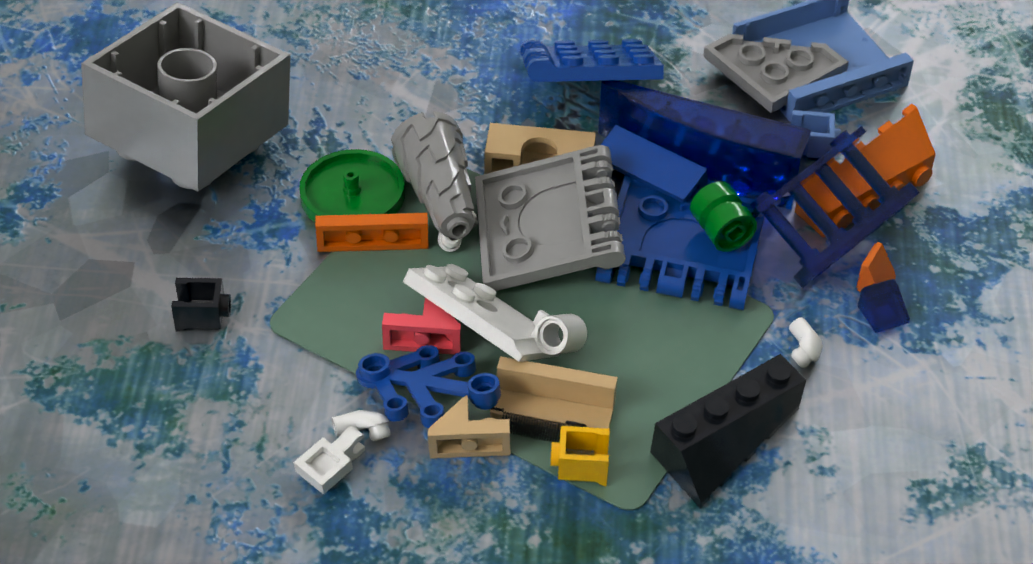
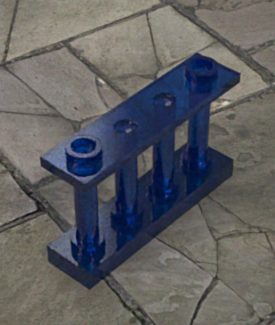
M862 126L852 134H849L847 130L842 132L829 144L832 147L830 151L774 194L770 195L766 191L750 205L754 209L751 214L756 221L764 216L801 259L799 263L802 268L793 278L802 288L811 283L904 209L920 193L911 182L900 190L895 186L891 188L856 148L855 144L866 133ZM841 155L845 156L880 197L878 201L881 205L874 211L869 206L865 208L829 167ZM815 175H818L854 217L851 221L855 226L850 230L846 231L843 227L839 229L803 187ZM791 195L828 238L825 242L829 246L821 253L817 248L812 250L776 208L788 196Z

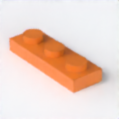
M428 213L324 215L315 217L317 252L429 249Z

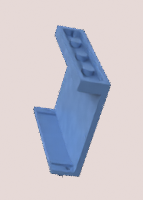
M809 0L737 22L733 25L732 34L743 35V40L763 42L764 37L791 40V45L811 47V42L824 43L849 62L847 72L789 90L787 105L780 108V111L789 122H791L792 110L827 113L906 87L909 83L914 60L906 52L888 58L847 12L849 0Z

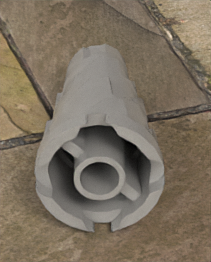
M433 111L434 117L425 118L423 112L418 113L403 121L391 137L393 149L391 148L394 160L400 170H402L406 181L411 182L420 203H424L436 229L446 237L454 239L463 238L474 227V217L472 214L474 206L470 195L472 187L466 168L468 167V160L463 145L462 132L457 122L445 113Z

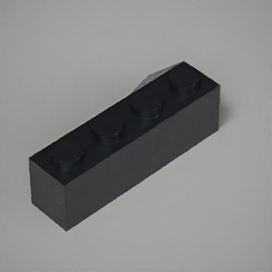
M779 354L655 423L650 453L698 507L701 508L709 500L710 495L732 477V472L743 461L747 462L756 453L757 447L765 439L769 440L799 409L806 379Z

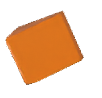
M880 242L874 243L861 265L857 291L882 300L892 286L896 275L886 250Z

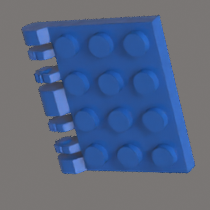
M640 39L622 40V45H608V40H589L588 46H575V41L570 40L555 41L554 46H546L540 40H527L520 46V54L528 76L535 82L664 79V65L647 44H642Z
M625 175L617 199L618 217H620L619 230L617 232L622 234L625 262L619 267L617 285L626 286L630 276L631 265L643 268L639 279L640 290L643 291L649 290L653 270L660 271L656 293L683 298L687 277L695 278L691 300L698 302L703 294L704 280L718 282L713 295L714 305L718 306L723 305L727 284L733 285L729 308L744 311L767 202L740 197L742 205L747 207L756 219L757 230L754 236L739 249L722 252L716 249L706 234L705 229L701 228L690 211V203L700 190L699 188L694 190L685 203H681ZM597 267L595 281L611 284L615 267L610 269Z

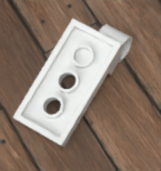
M447 264L444 267L427 265L426 268H409L403 280L409 287L519 362L558 357L560 354L576 352L584 346L587 340V328L579 316L575 314L549 315L545 311L539 310L534 321H532L496 297V291L493 288L482 283H475L467 277L468 272L454 264ZM559 327H561L563 331L562 342L558 335Z

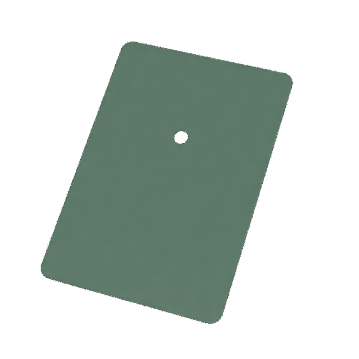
M467 169L472 187L470 195L474 206L473 211L478 218L475 176L480 174ZM404 177L405 199L398 213H428L424 203H420L411 182H407ZM429 213V249L331 252L272 315L270 319L272 331L355 375L359 361L366 355L381 353L386 355L389 360L412 353L409 351L383 350L382 321L384 313L423 315L425 297L403 282L409 268H426L427 265L444 267L447 264H454L466 270L469 279L475 283L483 284L479 224L474 226L468 235L462 238L460 247L453 252H447L439 246L437 242L439 231L436 229ZM632 265L630 266L629 280L625 287L617 285L620 267L618 266L615 267L611 284L595 281L597 267L496 291V297L532 321H534L538 311L543 310L549 315L575 314L586 325L587 340L580 350L560 354L558 357L529 360L530 362L618 377L615 406L609 427L607 486L590 481H564L622 510L641 508L667 473L666 469L650 453L655 423L731 382L774 319L773 311L768 305L749 296L746 298L744 311L729 308L732 288L726 287L723 305H714L713 295L718 282L704 280L703 294L698 302L691 300L695 278L687 277L683 298L656 293L660 271L653 270L649 290H640L639 279L643 268ZM456 319L461 324V352H470L474 355L476 371L468 377H458L451 373L442 378L468 382L471 377L480 373H490L497 376L500 356L513 357ZM559 327L558 335L562 342L563 331L561 327ZM439 354L440 362L452 358L453 355ZM415 366L404 371L413 372L419 368ZM392 384L397 395L405 397L407 401L418 406L406 386ZM429 391L435 402L443 405L445 413L463 398ZM468 398L469 421L492 418L490 416V409H478ZM513 432L510 434L511 454L558 477V467L550 466L552 440L549 442L546 438L544 441L542 436L539 440V437L534 439V435L533 438L531 436L529 438L526 437V434L524 437L523 435L521 436V433L519 436L518 433L517 435H513Z

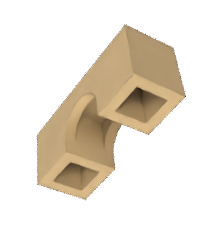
M490 123L485 147L484 174L595 146L596 132Z

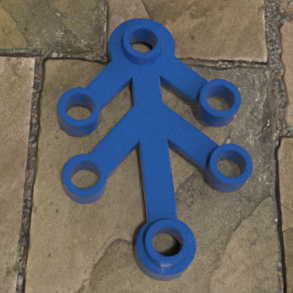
M432 345L422 346L415 352L389 360L384 354L372 353L364 356L359 361L356 370L358 383L366 388L377 390L383 400L384 413L389 421L393 422L404 420L408 416L409 410L406 398L397 395L392 384L407 387L420 408L421 422L426 428L432 426L445 414L443 405L435 402L429 391L459 397L468 396L470 401L478 409L482 410L495 407L501 397L499 379L490 373L477 374L471 377L468 382L442 378L451 373L458 377H468L474 374L476 371L475 357L470 352L456 353L452 358L441 362L438 349ZM415 366L419 368L413 372L404 371Z

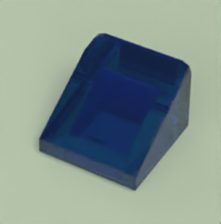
M894 279L862 288L858 308L875 333L909 323L910 318L899 286Z

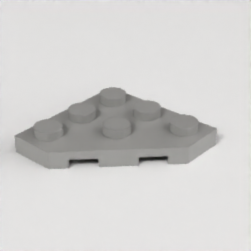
M728 34L705 46L703 54L707 61L770 113L787 105L789 90L847 72L849 63L824 43L811 42V47L791 45V40L764 37L763 42L743 40V35Z

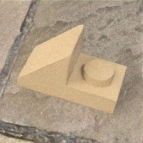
M464 396L428 428L430 459L511 455L509 419L484 418L469 421L468 396Z

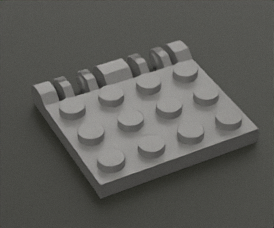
M597 145L475 176L483 284L493 288L495 291L593 267L610 269L618 267L625 262L622 234L617 232L619 230L620 217H618L617 194L614 190L615 181L610 178L613 171L611 152L607 146Z

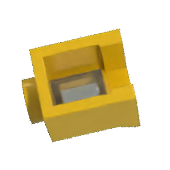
M561 426L560 442H552L550 461V466L558 467V480L590 481L607 486L610 429Z

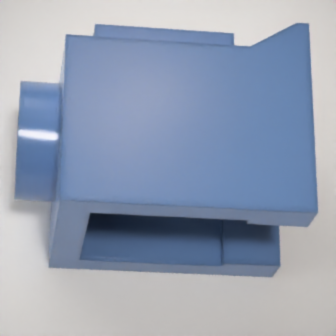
M792 110L788 134V159L796 157L831 159L833 149H839L841 140V128H835V113Z

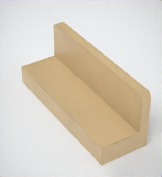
M500 356L497 366V377L500 382L501 397L495 406L496 408H504V412L517 415L522 414V416L527 415V417H535V419L556 421V423L561 422L565 424L567 420L587 425L586 427L609 429L615 406L618 377L530 361L519 362L514 358ZM490 409V416L495 419H502L503 412Z

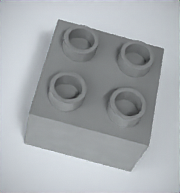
M179 2L81 63L85 135L116 150L125 159L138 161L172 178V181L182 188L200 191L288 125L290 54Z

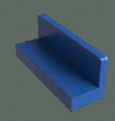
M618 125L614 126L601 143V145L607 146L610 149L611 165L614 170L681 203H685L696 188L702 189L708 185L707 168Z

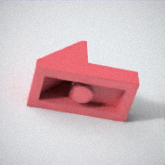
M425 298L423 315H410L406 313H384L383 350L415 352L422 346L432 345L438 349L439 354L455 355L461 352V324L452 315L427 298Z

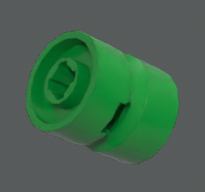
M717 181L706 185L697 192L690 203L692 215L701 228L705 229L706 234L717 250L730 252L739 249L754 236L757 230V221L747 207L742 205L740 197L731 185L724 181Z

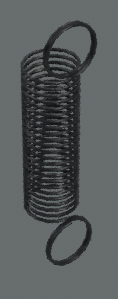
M491 408V410L503 412L502 419H504V416L505 419H510V434L513 432V435H517L518 433L519 436L521 433L523 437L526 434V437L529 438L530 436L533 438L534 435V439L539 437V440L542 436V440L544 439L545 441L547 438L549 442L551 440L554 442V439L555 442L560 441L562 425L587 426L567 420L565 424L561 422L556 423V421L535 419V417H527V415L522 416V414L517 415L504 412V408Z

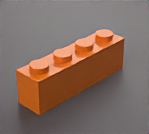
M910 104L902 110L904 117L895 124L887 121L879 127L878 133L880 135L867 145L860 141L853 146L841 164L836 160L799 186L795 213L823 238L835 231L844 230L851 222L862 216H869L878 207L889 201H896L905 192L916 186H923L931 178L936 153L915 105Z

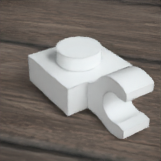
M350 426L332 444L324 437L321 438L293 462L295 472L322 494H325L353 469L352 460L358 458L365 451V446L359 442L364 438V435L353 426Z

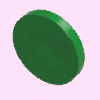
M361 149L342 150L321 157L307 168L299 186L302 208L314 223L316 216L397 214L405 199L404 177L400 168L391 159L382 154Z

